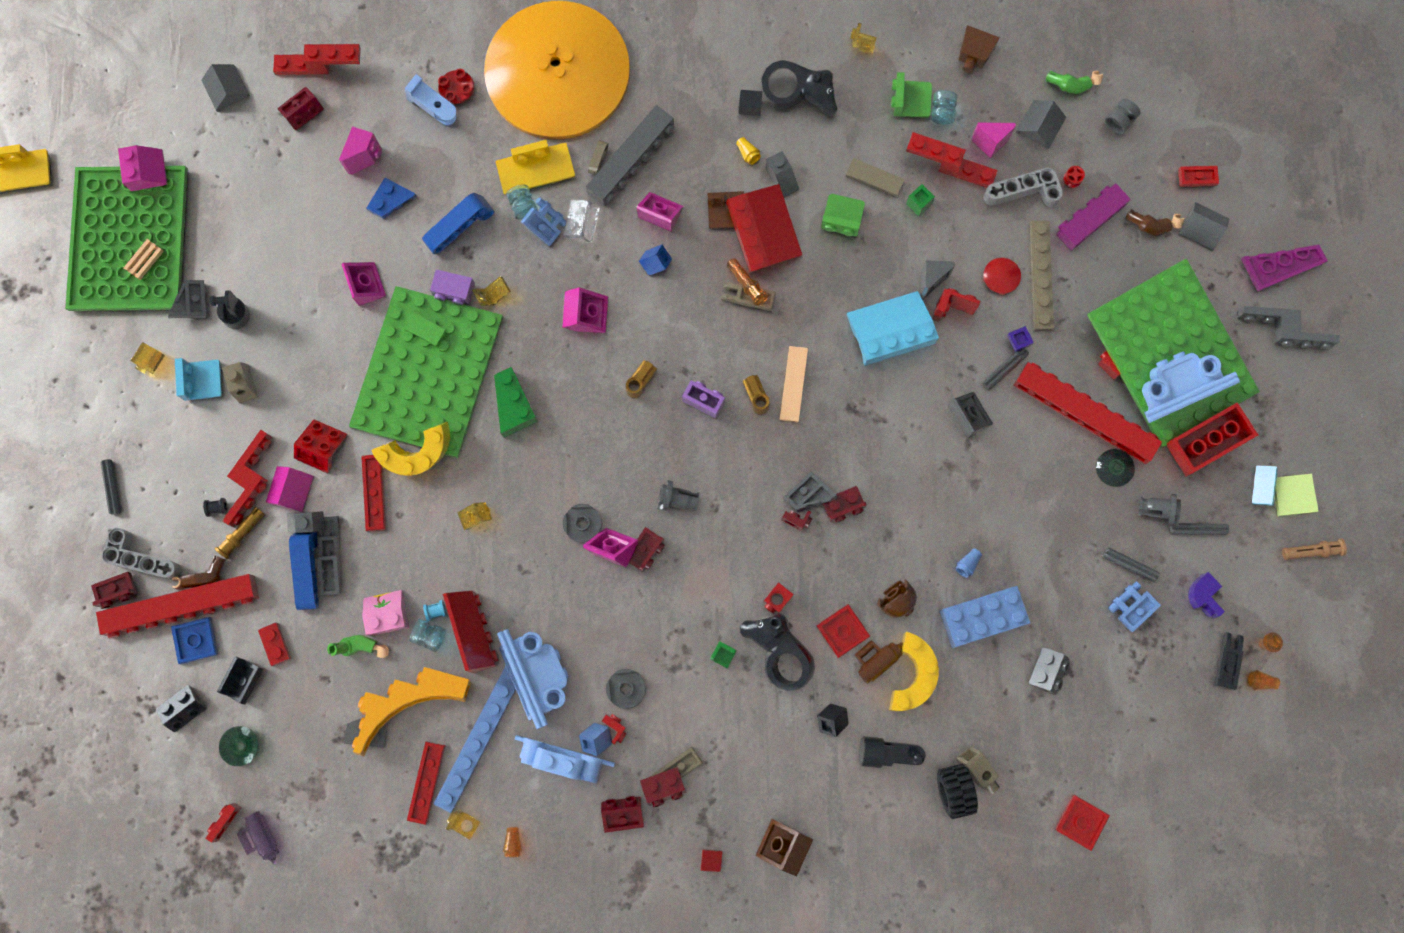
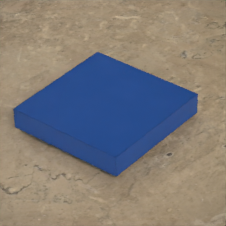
M211 617L171 626L178 664L181 665L218 655Z

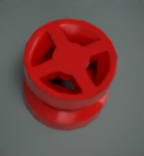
M1071 166L1063 177L1064 184L1068 188H1077L1085 178L1084 170L1080 166Z

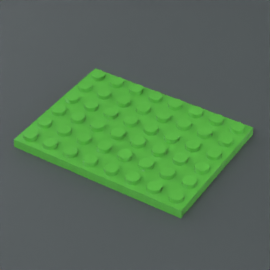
M120 166L75 167L66 310L171 309L181 289L188 172L186 166H165L168 185L130 191L122 184ZM148 239L164 252L143 278L139 280L125 270L124 267ZM154 250V251L150 254V256L148 257V260H149V258L153 255V253H154L156 250ZM144 264L141 265V267L137 270L136 273L140 271Z
M1187 258L1087 314L1109 356L1121 373L1120 376L1151 432L1162 441L1160 448L1165 447L1166 443L1235 403L1238 402L1240 404L1260 392ZM1184 351L1185 355L1194 353L1199 359L1208 355L1216 356L1221 362L1223 377L1236 372L1240 383L1153 422H1148L1144 413L1148 411V405L1143 396L1142 388L1146 382L1151 381L1150 371L1157 367V362L1164 359L1171 361L1174 359L1173 355Z
M395 286L349 427L422 448L425 440L423 431L448 422L450 442L445 455L459 458L500 330L503 315L464 304L458 305L446 299L445 301L437 300L434 296ZM413 312L446 329L447 332L438 347L404 329Z

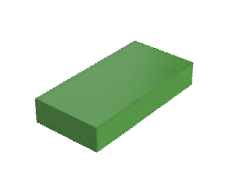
M414 312L404 326L406 331L438 347L447 332L446 329Z

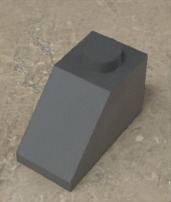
M783 151L766 159V169L775 185H780L784 198L799 190L793 169Z
M323 511L287 513L288 532L324 531Z

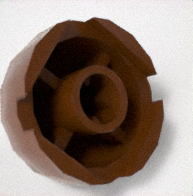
M904 579V583L900 580L892 584L883 592L886 596L882 600L880 597L878 599V607L890 617H907L914 611L917 595L912 585L906 579Z

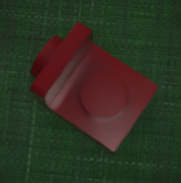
M809 510L803 520L800 519V515L796 512L785 511L781 521L802 531L804 527L808 528L813 518L809 517L811 515Z

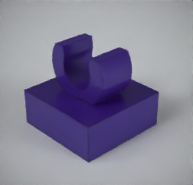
M1026 326L1007 335L1015 352L1034 343Z

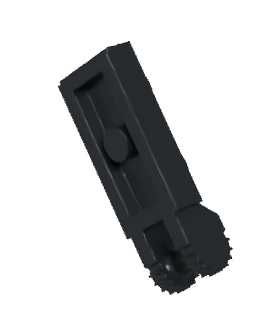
M1225 632L1215 686L1237 690L1244 652L1242 651L1244 637L1238 635L1235 640V649L1230 648L1232 634Z

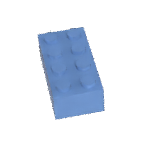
M1018 586L939 611L952 648L1030 624Z

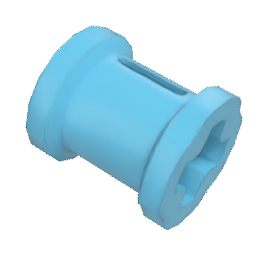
M443 600L436 604L423 605L427 622L435 617H447L446 606Z

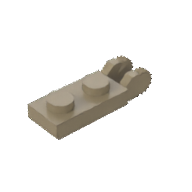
M724 284V289L737 292V296L722 294L721 300L772 311L776 295L775 291L742 284Z

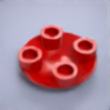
M459 68L450 71L438 79L439 94L451 104H459L466 101L474 91V81L464 69Z
M996 258L986 265L983 281L992 291L1006 295L1018 287L1021 281V271L1014 261L1008 258Z

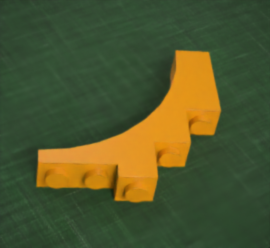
M424 667L423 671H420L417 676L416 683H418V686L395 679L394 683L390 684L387 695H389V698L365 692L364 697L362 696L359 700L358 708L366 716L360 721L359 729L361 730L358 737L354 738L352 744L353 752L364 757L378 731L392 717L406 708L431 700L451 699L465 702L471 686L470 680Z

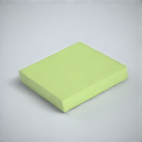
M1312 474L1277 477L1275 504L1278 516L1319 512Z

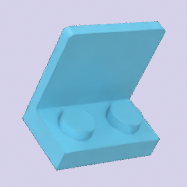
M183 358L175 359L176 396L184 401L222 396L221 367L218 359L190 363Z

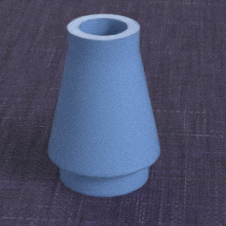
M973 548L971 552L957 562L956 571L965 578L973 575L982 557V553Z

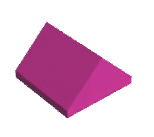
M978 122L972 135V142L991 158L1009 141L1016 124Z
M649 192L637 205V215L642 220L672 232L683 206Z
M349 262L341 264L352 298L359 306L386 296L375 262Z
M277 466L266 503L303 512L314 476L290 467Z
M605 528L586 542L583 548L595 556L627 568L638 540Z

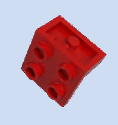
M944 288L932 320L939 322L941 317L945 318L950 307L974 315L981 301L977 300L973 295L965 296L955 289Z
M314 419L295 441L294 459L328 473L332 468V455L346 439L347 434Z

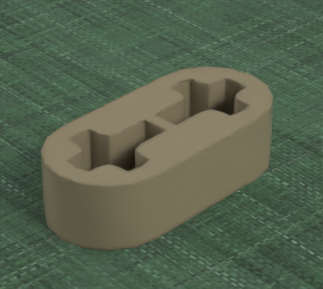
M598 141L588 167V173L596 175L600 171L609 143Z

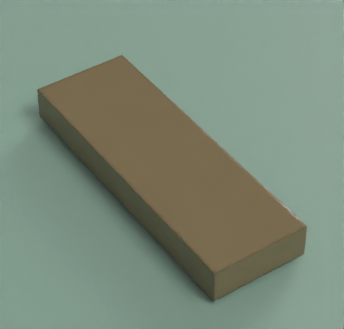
M853 158L846 173V177L894 197L898 196L904 179L855 158Z
M690 747L651 776L678 767L681 778H683L703 762L693 747Z

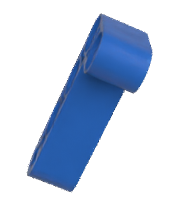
M472 193L425 233L422 240L433 255L438 254L476 220L485 221L494 214V210L482 195Z
M316 532L294 533L289 538L293 589L297 610L318 609L319 607L314 550L318 546Z

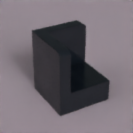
M741 90L739 114L760 116L762 91Z
M829 704L817 715L819 731L837 737L849 724L847 708Z

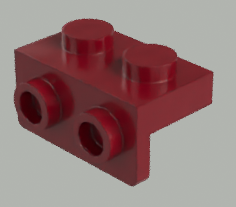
M646 527L637 538L638 544L629 561L631 565L641 572L651 568L654 563L653 557L656 553L660 554L665 547L664 538Z
M125 572L91 585L96 600L92 602L93 606L100 607L101 609L112 607L113 603L117 601H128L132 599L131 596L137 594L131 572Z
M678 767L640 780L646 802L649 806H661L665 804V800H678L683 797L684 793H687Z

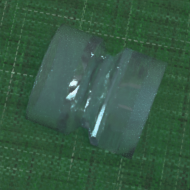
M947 90L935 92L933 95L932 105L934 107L932 108L931 120L934 123L943 125L953 123L956 115L957 94Z
M528 185L515 186L506 193L516 219H523L531 208H535L538 211L534 199H531L532 194Z
M418 619L411 632L410 642L419 646L424 644L426 649L436 652L442 644L446 629L437 625L431 626L430 622Z

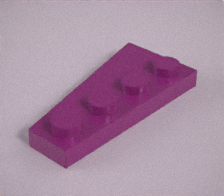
M1320 245L1241 258L1257 292L1328 262Z

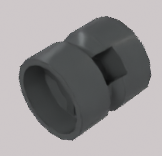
M1124 98L1115 106V110H1112L1107 115L1105 123L1114 133L1124 134L1131 123L1140 116V109L1133 101Z

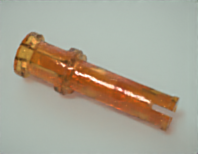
M730 259L727 262V267L743 285L745 294L752 298L754 305H762L767 300L768 294L762 291L758 281L751 279L737 259Z

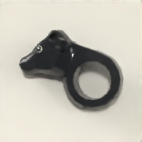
M780 60L769 65L762 75L763 92L769 100L775 103L774 108H790L806 99L819 107L826 116H834L838 110L834 96L833 73L830 70L815 71L794 62ZM779 69H789L796 76L797 87L789 97L779 98L770 91L769 79Z
M777 614L759 620L744 621L740 626L741 635L752 639L767 651L765 673L769 682L773 683L777 688L786 691L797 690L806 686L814 675V658L808 649L791 633L790 629L793 625L790 622L788 623L787 617L783 614ZM782 654H792L801 662L802 675L798 681L787 680L779 672L778 661Z

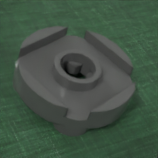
M588 504L574 505L564 515L563 529L568 537L575 542L586 543L601 531V517L596 509ZM581 518H584V520L588 522V524L585 525L584 528H581L579 525H577V522H580Z
M631 669L616 671L606 685V693L609 700L622 709H630L642 702L646 692L644 679L639 673ZM624 683L632 687V690L627 695L620 690L624 687Z

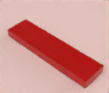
M374 455L361 456L365 528L367 532L386 530L383 468Z
M425 741L407 821L427 825L446 745Z

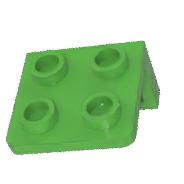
M897 72L896 79L892 80V90H895L894 96L891 98V108H894L893 116L930 117L932 84L930 82L904 81L905 73Z
M830 194L823 215L821 229L857 237L865 206L864 201Z

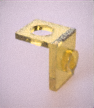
M499 276L485 289L474 288L472 290L481 306H494L511 292L502 276ZM480 294L485 297L486 301L481 298Z
M458 810L450 814L446 821L448 825L445 829L448 831L454 830L470 840L480 821L462 810ZM464 820L472 822V829L469 832H465L461 828Z

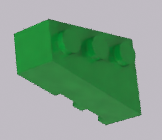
M512 367L495 374L500 433L505 438L537 423L538 420Z

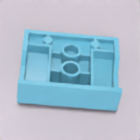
M918 291L847 313L853 335L857 338L862 352L864 366L934 345L939 339L933 320Z

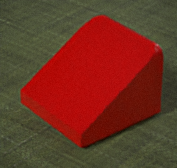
M703 849L700 871L721 872L722 851Z

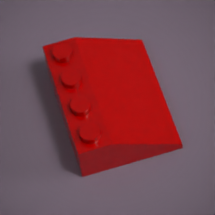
M779 184L729 198L726 201L749 273L802 256Z
M474 591L444 593V601L465 671L479 673L497 667L496 662L499 661L496 650H493L491 646L493 638L491 632H487L485 624H488L486 615L481 613L480 605H482L480 595H476Z

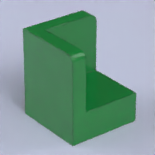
M921 184L908 196L906 204L920 216L933 204L935 196Z
M719 641L710 660L728 669L737 650Z

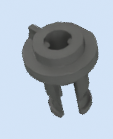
M667 480L666 485H661L657 509L667 511L669 506L683 509L690 508L696 511L700 493H692L689 490L673 487V481Z
M1171 494L1170 499H1147L1142 496L1140 497L1139 516L1142 514L1150 517L1167 518L1169 525H1179L1181 499H1177V494Z

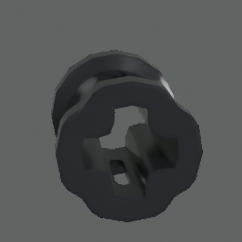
M220 498V500L216 501L204 500L203 502L206 517H211L212 514L222 513L225 515L228 513V505L225 498Z

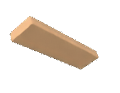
M789 346L780 412L781 421L799 422L808 348Z

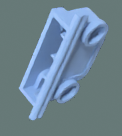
M1184 351L1173 355L1174 359L1171 361L1164 359L1157 362V367L1150 371L1151 381L1146 382L1142 388L1143 396L1148 405V411L1144 413L1148 422H1153L1240 383L1236 372L1223 377L1221 362L1216 356L1208 355L1199 359L1194 353L1185 355Z
M508 629L497 633L501 643L499 650L528 720H533L536 729L548 725L544 714L560 708L565 702V693L562 688L567 684L568 673L559 662L561 657L558 650H554L550 644L542 645L541 637L535 632H528L514 640Z
M515 736V740L523 742L519 757L522 758L521 763L531 765L539 770L597 784L602 765L615 766V762L526 737Z

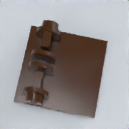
M744 191L707 193L709 229L734 228L726 201L729 198L744 194Z

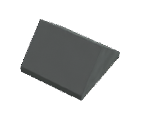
M211 64L201 80L217 112L250 96L234 64Z
M1034 100L1016 132L1049 149L1066 116L1054 101Z
M1195 202L1179 235L1213 251L1228 228L1229 218Z
M926 260L921 271V298L923 300L950 277L956 265L954 262Z
M974 392L954 398L948 405L967 438L993 424Z

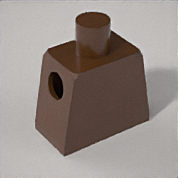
M967 25L959 54V61L964 62L963 71L973 73L975 67L982 69L995 50L1000 37Z

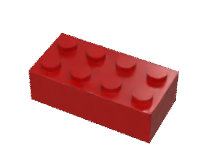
M1237 402L1166 443V446L1187 477L1257 437L1258 433Z

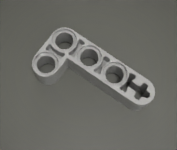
M1044 168L993 183L987 187L983 198L987 205L994 206L1039 192L1044 205L1054 207L1061 199L1063 191L1056 172L1052 168ZM1042 177H1048L1050 181L1047 182ZM1025 182H1030L1032 187L1027 186ZM1007 187H1012L1015 192H1010ZM1049 193L1054 194L1056 198H1051Z
M114 528L108 533L102 552L104 562L167 579L180 576L181 567L175 562L129 551L133 538L129 531ZM122 533L123 538L118 542V536ZM116 552L117 557L115 560H112V555ZM135 557L134 564L130 565L131 558ZM153 561L154 566L149 570L148 565ZM163 567L171 568V572L162 569Z

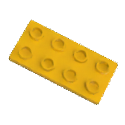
M542 140L510 149L511 157L495 161L504 195L575 177L567 143L548 147L547 140Z
M20 144L0 147V192L51 183L49 157L46 149L27 151Z

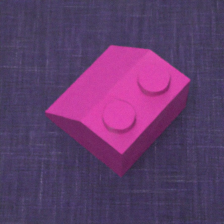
M352 126L339 161L346 172L352 175L374 165L377 158L379 159L381 156L382 147L372 132Z
M138 145L118 148L122 184L130 191L168 185L162 149Z
M580 287L565 291L562 328L576 332L606 333L608 296Z

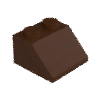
M772 819L755 856L797 877L814 839Z

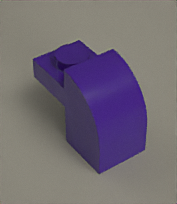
M1209 572L1203 573L1191 584L1188 598L1193 609L1202 606V610L1207 616L1217 618L1225 611L1212 596L1222 585Z

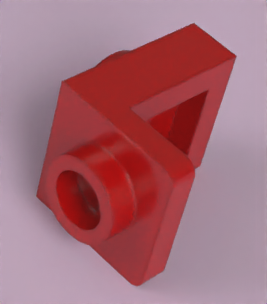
M606 714L602 722L618 732L611 743L614 745L617 742L621 743L627 735L624 732L626 727L620 724L622 720L616 715L611 714L609 716Z

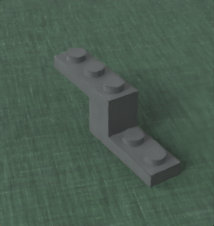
M1243 306L1237 311V319H1244L1246 322H1254L1256 320H1263L1264 323L1275 322V343H1280L1282 346L1301 345L1302 348L1320 346V349H1332L1333 346L1340 343V335L1301 332V310Z

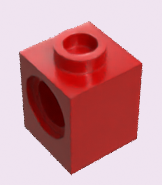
M778 582L763 602L766 604L764 607L772 614L775 612L779 614L794 594ZM774 595L782 597L783 602L780 605H775L772 602Z

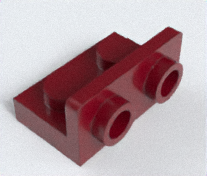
M304 87L277 109L292 128L298 130L324 108L307 87Z
M857 486L837 493L838 498L836 500L822 504L829 521L835 520L836 523L845 520L846 515L851 513L855 516L864 512V508L867 506Z
M628 796L625 799H608L601 802L604 833L644 827L641 797Z

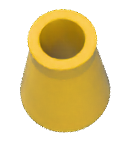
M745 137L740 138L736 142L746 163L753 165L761 158L760 150Z

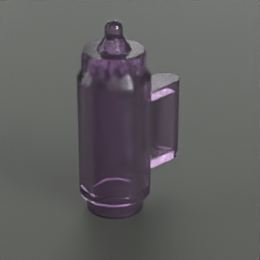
M257 811L244 818L246 828L238 832L237 836L246 855L257 850L264 861L269 860L275 865L277 863L276 855L279 854L278 844L264 815ZM246 832H249V835L255 845L254 848H252L251 843L246 835Z

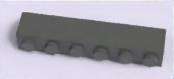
M656 105L587 184V193L603 206L611 203L616 196L615 193L625 187L628 182L627 179L637 173L639 165L643 161L646 162L651 156L652 150L654 148L657 149L661 145L666 134L669 135L673 131L674 118Z

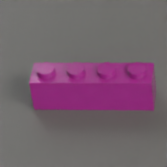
M1116 183L1111 187L1106 186L1100 192L1101 196L1097 199L1093 197L1087 202V207L1084 210L1080 208L1072 215V220H1065L1058 227L1060 230L1056 236L1070 251L1074 250L1129 203L1131 199Z

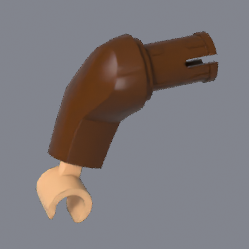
M1133 209L1126 215V220L1136 224L1140 231L1155 236L1172 231L1173 227L1181 228L1185 218L1180 219V214H1174L1172 221L1168 218L1156 220L1150 215H1141Z
M214 555L208 571L184 575L181 578L173 577L172 580L179 581L177 586H172V588L181 590L220 581L221 576L219 574L226 559Z

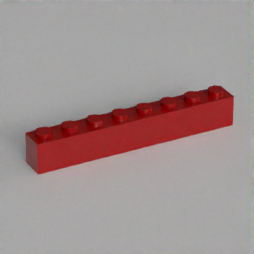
M1028 362L1013 386L1145 465L1153 459L1162 443L1155 434L1143 431L1140 425L1128 422L1120 413L1111 412L1105 404L1096 403L1091 400L1088 394L1074 390V386L1059 381L1056 375L1044 372L1035 363Z
M246 574L98 611L96 616L100 635L108 636L109 639L116 638L123 632L131 634L139 632V628L146 627V629L158 627L159 623H175L178 618L191 619L195 618L198 613L203 612L204 615L215 613V609L218 608L226 610L234 608V604L238 603L242 605L251 604L254 599L259 598L255 576Z

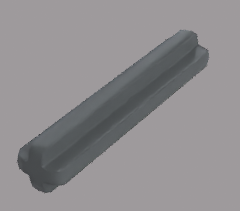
M1025 348L1017 351L983 382L984 387L988 390L993 388L1029 355V352Z
M105 459L100 464L108 513L116 515L121 511L113 462L110 459Z
M1179 523V525H1170V533L1226 535L1229 533V525Z
M1107 548L1104 552V558L1153 582L1157 581L1160 575L1158 571L1111 548Z

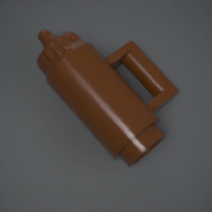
M873 640L867 643L854 654L856 659L862 664L858 671L860 677L867 684L870 681L874 682L902 656L903 642L899 644L891 642L882 649ZM875 648L878 652L864 662L862 658Z

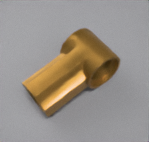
M643 360L632 377L626 381V393L629 397L638 398L642 395L643 389L657 371V368L652 363ZM636 384L639 386V389L632 391L629 387Z
M758 375L747 377L742 382L754 412L760 415L767 413L770 401ZM758 401H764L766 405L763 407H758L756 403Z

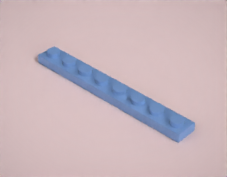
M506 666L434 802V805L450 813L453 812L516 691Z

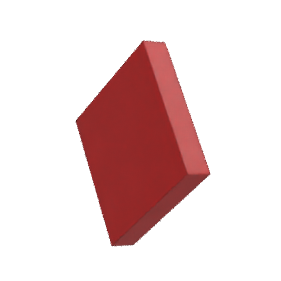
M849 604L816 625L837 658H840L870 637Z
M1073 795L1055 830L1092 851L1110 815Z

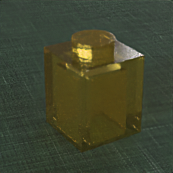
M142 342L130 361L136 365L135 369L144 374L146 371L154 374L165 355Z

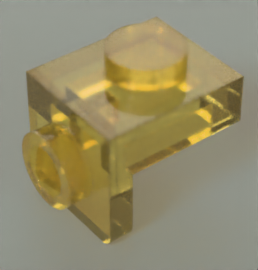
M858 22L857 29L853 28L850 39H853L852 47L859 48L864 52H873L877 37L860 33L862 23Z
M485 502L473 503L457 512L464 530H469L481 522L492 520L490 510Z

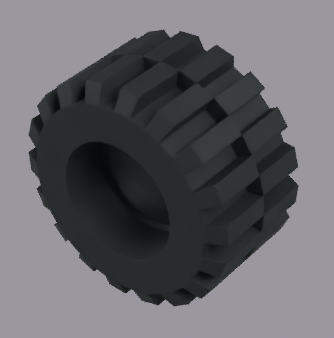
M958 764L939 769L937 784L944 809L951 819H957L976 814L978 810L977 793L970 772L965 765Z

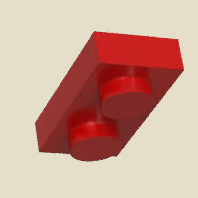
M1183 166L1178 169L1180 187L1217 186L1219 184L1218 166Z
M277 622L258 630L271 666L291 659Z
M236 803L225 805L219 813L220 818L208 828V835L205 839L211 843L218 842L242 807Z

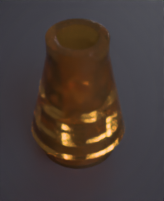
M1271 632L1259 641V646L1270 652H1278L1283 646V640L1279 634Z
M1255 670L1249 673L1247 683L1254 690L1278 689L1280 679Z
M517 827L506 828L502 850L504 857H520L522 847Z

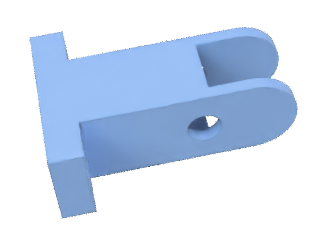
M416 74L405 87L406 99L412 104L418 105L441 124L446 126L452 125L456 121L455 106L425 84L422 78Z

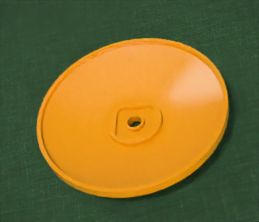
M548 1L534 4L517 12L500 27L488 47L484 75L492 103L501 116L512 126L526 134L543 139H569L598 128L614 114L623 101L628 88L630 63L622 36L604 15L583 4L570 1ZM559 60L561 63L559 66L554 67L551 65V62Z

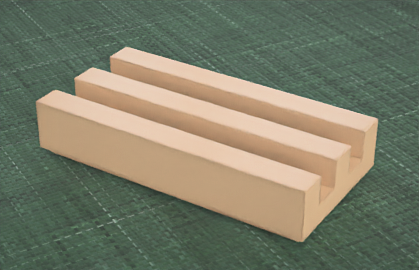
M147 239L125 265L124 269L141 280L164 251ZM154 250H156V251L153 253V255H152V256L149 258V260H148V257L150 256V254H151ZM144 264L140 271L136 273L137 270L141 267V265Z

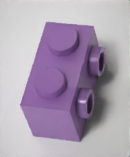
M436 269L430 292L437 300L445 301V299H448L458 305H463V303L469 304L475 282L471 277Z
M691 380L682 396V401L716 419L725 403V397L716 390L711 391L706 388V385Z

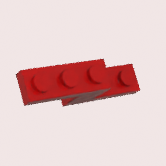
M304 44V54L274 55L273 72L275 75L329 74L330 65L360 64L361 47L359 44Z
M912 132L906 152L941 163L938 172L985 188L993 184L998 171L963 159L966 149Z
M263 430L258 432L227 475L228 478L245 489L222 520L234 528L244 519L243 515L247 509L249 510L253 507L255 498L267 486L268 480L250 469L252 465L258 462L261 452L266 450L271 443L272 436Z

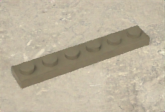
M1030 221L1033 330L1053 331L1050 221Z

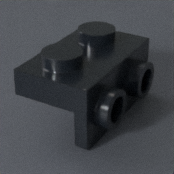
M235 656L217 692L245 705L263 668Z
M190 685L185 686L156 708L162 725L172 732L178 731L206 709L205 705L198 701Z

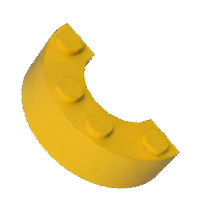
M448 422L423 431L425 440L419 452L411 453L405 451L398 445L396 440L380 445L371 451L384 468L395 474L405 476L420 474L435 466L444 457L450 442Z
M909 632L903 634L901 652L913 661L915 678L907 689L892 691L889 711H906L920 706L932 695L938 682L939 668L933 650L922 638Z

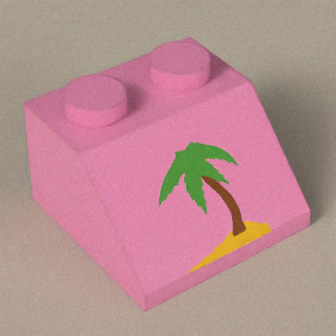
M402 590L364 598L362 616L366 635L375 636L409 628Z

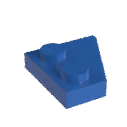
M384 178L366 209L384 219L393 211L403 207L402 204L408 200L415 199L417 195L397 183Z

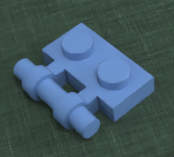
M540 197L536 200V204L540 206V209L537 211L535 208H531L521 223L547 246H551L561 232L556 226L560 224L563 227L567 221L559 211L556 212L551 207L548 201H544ZM546 213L552 217L551 221L544 217Z
M1137 581L1132 586L1129 585L1125 588V592L1119 598L1116 597L1108 607L1112 613H1115L1118 609L1123 612L1118 619L1130 632H1134L1161 606L1148 591L1142 595L1137 592L1142 587ZM1132 597L1135 602L1128 607L1125 602Z

